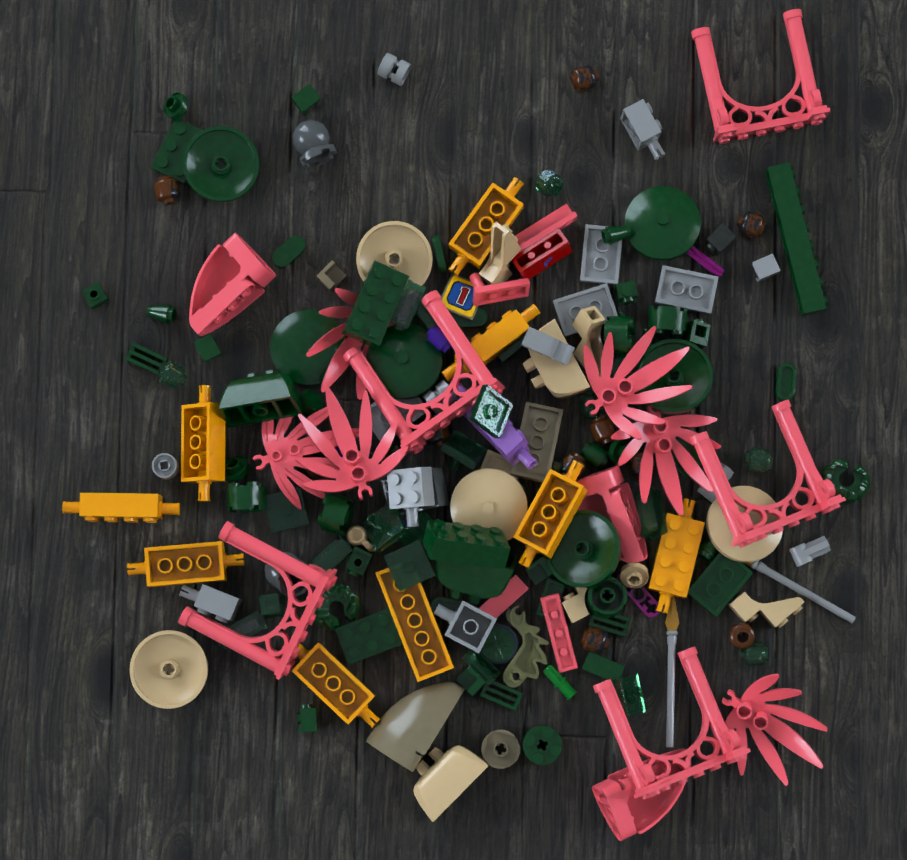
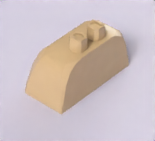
M555 319L538 330L568 344ZM528 349L531 358L526 360L523 366L527 373L535 369L539 371L540 375L531 379L535 389L546 385L547 389L556 398L571 397L591 390L573 354L568 365H564Z
M455 745L445 753L435 747L428 754L435 763L430 767L422 760L416 767L421 777L415 784L413 792L418 803L432 822L488 767V764L464 746Z

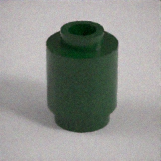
M587 442L580 453L588 463L598 469L600 466L604 468L610 459L607 456L608 452L594 443Z

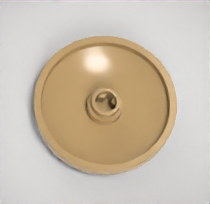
M388 221L374 226L361 239L356 254V265L363 282L374 260L410 276L401 297L417 291L427 280L432 268V250L426 237L416 227L401 221Z
M482 468L467 474L455 487L450 502L453 522L470 526L476 524L485 528L497 527L503 531L507 541L513 538L528 511L527 496L522 485L508 472L496 468Z
M751 486L732 487L737 496L748 503L755 505L776 503L767 493ZM717 498L712 502L707 513L706 527L712 544L722 555L733 561L750 563L761 560L773 552L781 540L783 531L774 535L771 531L766 533V538L740 548L739 545L732 547L731 543L733 542L731 539H733V536ZM737 505L739 511L743 513L745 509ZM751 511L748 514L753 525L760 522L761 518L757 512ZM767 514L765 525L777 521L775 516Z
M165 630L148 636L137 646L130 662V679L135 691L144 701L158 708L172 709L190 703L201 693L208 677V661L203 648L194 638L179 631Z

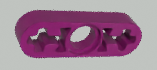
M619 573V574L617 575V577H616V579H618V581H621V580H620V573ZM643 586L639 588L644 593L643 598L640 600L633 597V591L637 588H631L629 592L627 591V596L645 616L655 617L659 614L656 611L658 602ZM648 596L650 600H648L647 602L650 605L655 604L656 607L654 608V610L656 612L648 613L646 611L648 607L645 605V603L643 604V606H641L639 603L643 602Z

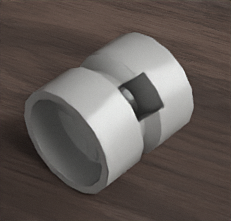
M386 53L378 68L377 75L385 79L391 78V82L402 86L409 74L411 64L404 60L398 61L396 56ZM396 66L399 67L396 74H394Z
M442 380L435 385L434 391L429 390L422 397L425 402L431 401L443 393L449 385ZM454 391L451 393L453 397L450 400V405L458 400ZM441 409L433 410L436 415L443 411Z
M161 453L153 459L152 470L158 477L164 480H171L178 475L180 465L172 455Z

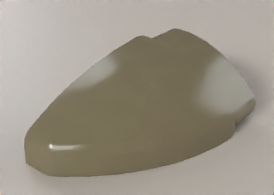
M443 682L423 687L408 694L396 702L380 718L366 742L395 762L414 772L423 757L422 755L427 753L465 689L455 682Z

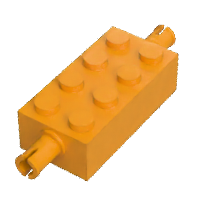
M514 177L506 190H503L494 183L490 185L449 242V249L458 255L448 268L450 272L453 273L454 271V274L458 276L466 263H471L480 270L490 256L491 228L493 224L497 222L501 226L505 224L510 228L523 210L524 204L515 198L517 192L524 185L521 180L518 182V178Z
M534 304L521 314L517 309L513 312L509 310L502 316L500 322L496 323L494 321L486 328L485 333L482 335L478 333L471 338L470 343L484 364L490 363L524 336L529 328L527 323L539 315L540 311ZM456 353L454 355V363L444 371H441L448 382L454 377L456 372ZM463 361V373H469L472 375L471 371Z
M199 385V402L197 404L182 405L181 482L198 484V501H210V484L212 482L225 481L226 421H224L218 411L219 403L211 402L210 385Z
M573 460L566 475H562L552 469L549 470L513 536L514 539L526 547L518 561L522 566L529 569L536 553H541L549 558H552L588 492L585 486L576 481L584 467L583 464Z
M80 493V502L63 501L62 511L63 513H79V516L85 518V521L99 522L100 519H104L107 522L118 523L119 519H124L123 521L127 523H138V519H143V522L157 523V520H162L163 515H180V503H163V496L159 494Z
M683 499V515L667 513L664 517L647 585V590L659 592L660 594L656 609L658 612L668 614L672 597L687 598L705 522L691 518L696 503L694 500H691L689 503V499Z
M223 541L144 548L145 561L141 563H127V568H135V570H127L128 576L145 574L147 587L227 581V567L244 566V560L236 561L237 559H244V553L226 555Z
M320 642L311 650H307L299 643L297 648L300 651L297 657L300 660L292 672L348 725L356 716H360L373 728L375 723L370 718L376 723L380 718L368 708V704L376 695Z

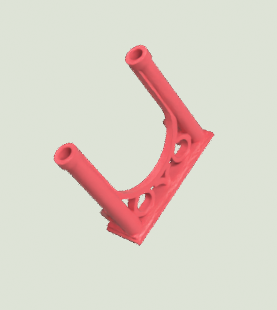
M792 9L783 13L796 72L794 86L783 99L767 106H747L733 100L725 92L721 83L710 28L701 27L691 31L692 39L696 44L715 130L713 142L724 144L730 142V139L744 140L749 138L750 135L756 134L759 137L766 135L770 131L780 133L785 131L786 128L793 127V129H799L804 127L805 124L810 123L812 126L822 124L830 113V108H827V105L822 106L821 93L816 86L801 20L803 18L801 9ZM799 84L801 85L803 98L794 95ZM789 100H793L800 104L801 110L790 113L786 110L785 105ZM724 101L733 107L729 113H727ZM781 107V112L785 117L772 120L773 114L778 112V108ZM740 110L747 115V121L735 123L732 120V114ZM752 113H754V116L762 118L763 122L750 124Z
M437 290L426 294L421 302L452 345L457 358L454 378L446 390L438 397L422 404L411 405L401 403L391 396L359 346L349 349L343 355L389 424L392 426L395 421L397 422L396 435L400 439L401 448L408 446L407 452L410 454L421 452L424 449L423 446L427 444L425 440L433 437L435 431L439 428L447 427L452 419L456 416L461 417L467 412L466 409L472 405L476 406L481 403L483 397L487 396L489 399L497 398L503 393L502 390L505 389V386L492 376L442 302V297ZM463 361L471 371L472 375L469 373H462ZM466 378L471 379V388L466 392H459V381ZM454 391L456 395L462 398L450 406V400L453 397L451 393ZM397 407L409 410L406 420ZM428 408L432 410L441 409L443 411L432 418ZM425 411L426 419L420 424L414 425L412 417L415 412Z
M789 399L771 407L793 456L797 472L792 490L777 503L755 505L741 499L732 490L707 431L689 438L691 445L696 449L732 533V547L737 545L740 548L766 538V533L771 531L773 535L784 531L783 527L786 525L791 528L800 524L799 520L805 518V521L816 518V513L821 512L822 515L841 507L839 503L846 500L845 497H841V494L835 496L836 491L833 483L829 479L823 480L791 411L790 407L792 406ZM803 477H804V479H805V482H806L808 488L801 487V484H802V482H803ZM798 492L806 494L808 498L807 504L803 506L797 504L795 496ZM737 505L744 508L745 511L741 513ZM789 505L794 510L799 511L786 516V509ZM751 511L757 512L760 515V522L756 525H753L748 515ZM767 514L777 518V521L765 525Z
M227 521L221 529L218 538L272 566L283 577L288 591V604L284 617L274 630L257 637L239 634L188 606L183 610L178 623L202 633L273 671L276 679L280 680L284 675L287 676L293 670L297 662L294 659L300 651L297 647L300 641L304 642L308 635L306 629L308 625L313 624L317 616L314 614L316 608H320L325 600L322 597L324 592L329 591L330 587L334 586L338 578L335 576L338 570L334 568L333 570L328 569L325 571L313 564L306 565L236 528L235 524ZM289 574L303 581H299L293 585L292 579ZM299 586L306 587L308 590L306 600L299 601L295 596L294 589ZM307 605L300 619L296 613L297 607L295 606L302 607ZM289 626L296 627L291 639L285 631L280 630H286ZM278 635L284 639V646L281 650H276L272 647V637ZM265 641L267 650L254 643Z
M695 646L677 654L700 707L702 727L695 742L679 754L658 755L643 748L633 735L612 680L609 679L593 686L595 693L599 695L635 784V798L642 797L643 800L671 789L670 784L676 782L678 786L688 782L687 777L693 775L695 779L705 775L704 770L710 769L712 772L722 768L721 763L727 762V765L743 760L746 758L744 754L751 752L750 748L747 749L746 746L740 747V739L735 730H728L698 659V651ZM709 726L714 738L706 736ZM703 741L712 744V754L705 756L701 753L700 746ZM639 754L649 759L646 764H643ZM694 755L704 761L692 767L690 766V760ZM654 761L661 762L664 765L663 774L654 775L651 768ZM671 764L678 765L682 771L668 776Z

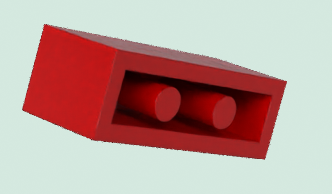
M558 228L515 255L511 261L522 279H531L572 253L569 241Z

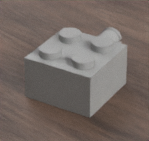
M644 99L624 108L620 119L636 149L640 151L648 146L654 159L658 160L659 157L662 158L666 155L658 142L662 126L659 120H655L651 114L653 110L650 104L645 103Z
M415 467L390 471L387 474L390 509L404 508L406 510L407 527L419 526V507L435 505L432 467Z
M184 584L181 589L189 593L180 591L179 594L180 597L182 596L194 601V606L198 608L197 612L210 616L211 613L215 614V619L224 623H228L229 620L234 621L242 599L202 584L200 591Z
M465 601L461 602L458 610H455V612L441 604H438L434 615L449 622L445 636L477 653H480L497 618Z

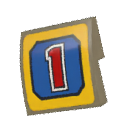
M452 273L441 296V300L448 311L473 321L479 307L474 306L472 302L474 288L471 281Z

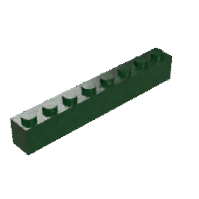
M790 162L767 167L765 175L801 316L823 312L828 305V300L822 292V277L818 276L817 273L819 265L817 258L813 257L814 245L813 241L809 240L808 237L809 225L807 221H804L803 214H805L803 203L799 202L800 189L794 182L796 177L794 167L790 166Z

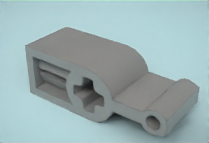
M532 327L528 328L521 343V346L564 365H568L575 347Z

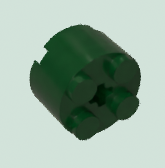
M649 306L648 329L656 326L655 334H662L663 330H667L672 335H683V331H686L688 308H683V311H680V307L658 306L657 310H654V306Z
M607 316L608 321H605L604 342L608 333L611 332L614 355H627L635 345L632 342V335L636 333L634 319L625 316Z
M247 482V486L240 485V483L228 484V512L236 513V510H239L241 513H252L267 510L266 487L264 484L258 482Z
M333 493L325 495L323 499L324 510L317 519V524L320 525L321 530L344 537L346 535L344 530H349L353 519L354 510L351 509V504L355 505V500Z
M610 576L599 585L589 588L586 603L593 615L604 619L612 618L623 609L627 600V591L618 579ZM604 594H607L610 598L609 601H605V598H602Z
M536 725L530 728L524 735L522 748L530 761L538 765H547L559 757L562 750V740L558 732L546 725ZM541 739L543 742L547 741L546 749L544 750L537 748Z

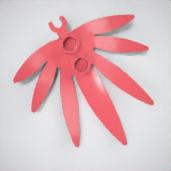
M335 288L334 290L341 300L352 306L354 305L358 294L341 288ZM329 307L320 310L319 314L332 318H348L352 307ZM390 321L388 327L393 326L394 324ZM346 323L335 327L322 336L309 349L306 356L315 355L342 339L345 335L341 333ZM350 337L343 341L328 365L322 381L321 392H325V387H330L350 365L346 362L343 355L355 346L361 348L363 343ZM366 344L364 345L362 350L365 357L367 356V351L369 349V346ZM356 374L357 398L361 400L366 387Z
M653 326L633 346L613 378H610L614 357L612 333H608L601 358V377H599L598 367L592 352L586 344L583 347L586 375L592 390L598 397L597 400H588L585 406H595V410L590 412L591 416L596 415L599 409L604 407L611 421L621 431L638 440L642 439L640 432L623 415L645 424L663 425L665 421L648 412L628 407L629 404L656 403L676 397L692 389V385H683L634 394L667 374L688 353L689 347L667 354L625 379L645 354L655 334L656 326Z
M326 386L325 393L329 419L343 457H340L330 441L302 414H298L305 431L316 447L340 469L336 470L316 461L296 457V461L311 472L326 478L335 479L309 481L303 483V486L314 491L327 493L342 492L358 486V497L360 500H363L362 493L364 491H368L370 497H372V489L366 483L375 481L392 471L406 455L408 446L397 450L379 465L393 443L398 426L395 421L381 439L372 458L369 459L372 444V412L368 392L364 390L359 422L360 451H358L349 421L335 395Z
M327 407L313 413L306 419L317 427L329 417ZM293 417L279 419L275 434L274 420L262 422V439L267 455H256L253 457L254 461L262 460V464L257 466L256 469L259 471L263 470L270 464L279 488L299 510H302L300 498L287 477H290L307 492L324 499V492L305 488L303 483L312 480L294 469L295 466L306 469L296 461V457L303 458V456L321 452L309 436L298 440L307 434L302 423H299L287 437H284ZM351 428L355 439L358 438L359 428ZM333 430L321 432L334 448L338 447ZM304 458L325 464L336 470H340L327 458Z
M647 406L646 410L648 413L661 418V412H654L652 407ZM685 414L661 418L665 421L663 425L641 422L632 423L640 432L642 439L634 438L625 447L619 458L618 466L628 462L638 452L642 444L646 443L639 470V488L642 503L645 504L647 502L651 486L653 453L655 454L657 471L663 489L679 515L684 514L679 477L671 450L681 467L697 484L708 492L714 490L700 466L676 440V437L691 444L689 438L699 433L681 427H701L716 422L717 418ZM619 429L611 436V439L624 440L631 436ZM710 439L714 449L721 448L720 444Z
M771 674L752 683L740 699L736 697V693L733 690L729 689L727 694L732 699L727 700L723 697L722 703L726 706L734 707L727 716L725 724L728 730L736 728V733L741 743L740 747L746 746L748 749L746 728H749L761 754L778 778L787 786L788 778L780 756L762 730H765L783 746L822 769L823 763L809 744L796 731L771 714L827 732L828 728L813 717L796 709L765 703L766 701H776L802 695L801 690L792 688H777L765 691L779 679V674ZM744 754L745 759L737 761L741 776L744 775L747 754Z

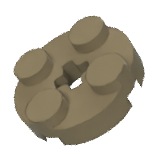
M498 729L490 732L484 738L481 752L484 760L491 767L504 769L510 767L518 760L520 745L513 733ZM500 743L504 744V748H506V752H502L501 755L497 754L498 751L495 749Z

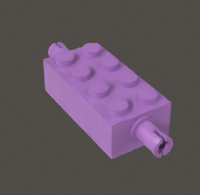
M462 383L458 384L459 392L467 391ZM486 396L482 398V402L478 405H472L466 409L467 412L463 416L512 466L521 461L528 469H532L537 464V460L529 453L530 450L527 446L529 442L525 439V435L519 429L516 430L513 427V423L506 416L503 417L498 407L494 403L490 404Z

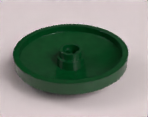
M214 126L200 131L190 140L183 155V171L189 186L199 196L213 202H229L242 197L252 188L259 172V157L254 144L244 133L227 126Z
M657 186L641 192L632 200L626 211L624 226H629L631 236L627 237V239L639 254L656 261H668L681 257L694 246L700 233L701 218L696 204L686 193L673 187Z
M310 309L296 311L286 316L275 328L270 343L271 357L277 370L280 373L288 374L292 382L298 385L314 386L322 384L328 365L337 349L346 339L345 336L315 355L307 357L306 353L322 336L339 326L336 320L319 314L318 310Z
M403 323L388 327L380 346L377 349L369 346L367 351V360L395 399L407 400L425 394L436 384L443 368L442 351H439L427 340L428 335L426 333L428 331L418 325Z
M682 339L659 341L646 350L637 364L636 371L674 351L685 347L690 348L682 360L667 374L648 387L638 391L642 393L664 387L692 385V389L681 395L648 404L659 412L666 414L689 412L698 407L707 398L711 390L713 370L710 360L702 349L689 341Z
M577 510L552 558L545 556L547 565L558 580L569 586L589 588L599 585L612 575L619 563L621 556L620 536L613 523L603 515L590 510Z

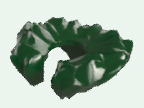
M837 459L821 472L823 480L829 479L833 483L836 491L835 496L841 494V497H845L846 500L841 502L842 504L855 503L857 500L862 499L870 487L869 474L864 467L858 465L853 471V484L849 487L842 486L839 482V476L848 468L849 464L847 461Z
M335 584L333 587H330L329 591L324 592L322 597L325 600L320 608H316L314 614L317 616L314 621L324 626L325 629L334 630L335 627H339V620L329 612V605L333 601H339L343 604L344 617L351 621L359 612V597L354 591H351L349 586L344 587L343 584Z

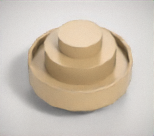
M627 563L620 571L621 582L629 588H641L648 582V569L641 563Z

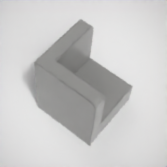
M773 254L752 263L757 274V283L777 275L781 271Z

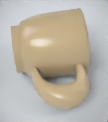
M355 525L349 528L347 540L351 545L356 547L363 545L369 552L375 550V547L367 541L368 534L364 527Z

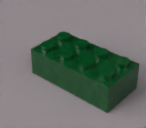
M374 260L341 334L377 349L383 340L410 276Z
M428 520L422 540L430 560L505 569L511 549L503 531L497 527L485 528L476 524L470 526L459 522L446 523L442 520Z

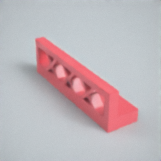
M566 203L515 235L519 240L517 243L521 247L517 254L556 229L562 230L575 222L578 217L576 212H572Z

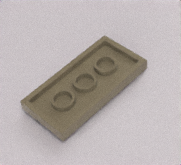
M526 402L520 431L529 442L527 445L530 450L529 453L537 460V464L532 469H528L519 461L515 466H512V476L543 483L552 467L564 409Z

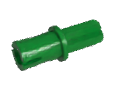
M548 665L544 669L543 673L555 685L554 688L557 687L568 700L577 692L565 680L566 677H563L552 665Z

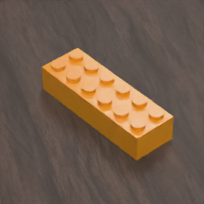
M412 559L376 572L377 579L417 682L453 669L454 666Z

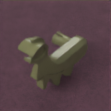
M519 606L513 607L511 610L508 608L506 611L507 621L522 637L521 646L502 675L504 683L509 687L520 686L527 677L537 679L539 669L536 662L544 665L548 664L546 656L539 645H548L549 642L536 635L540 631L539 627L526 623L525 611L521 615L515 613L516 608Z

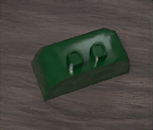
M268 370L263 375L251 373L246 378L231 381L225 387L218 407L219 413L229 428L298 416V414L303 415L299 394L288 374L275 372L274 370Z
M509 552L505 569L436 560V577L444 586L451 589L452 598L461 599L462 593L470 595L468 601L477 605L481 598H494L502 594L514 571L517 554Z

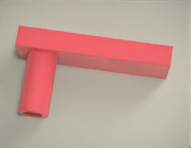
M473 273L469 277L474 288L472 298L474 306L529 296L530 281L528 278L485 286L479 273Z

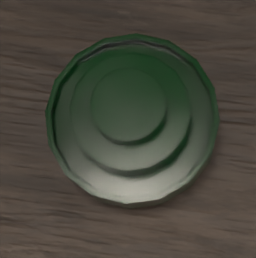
M180 92L173 93L165 102L164 115L171 120L179 119L185 115L188 105L187 97Z
M614 440L609 448V458L612 463L618 465L623 450L631 440Z
M234 456L225 462V479L237 481L244 478L250 469L247 459L243 456Z

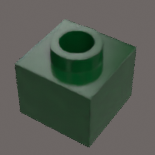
M99 282L81 291L93 310L110 301ZM97 292V296L92 298L91 294Z

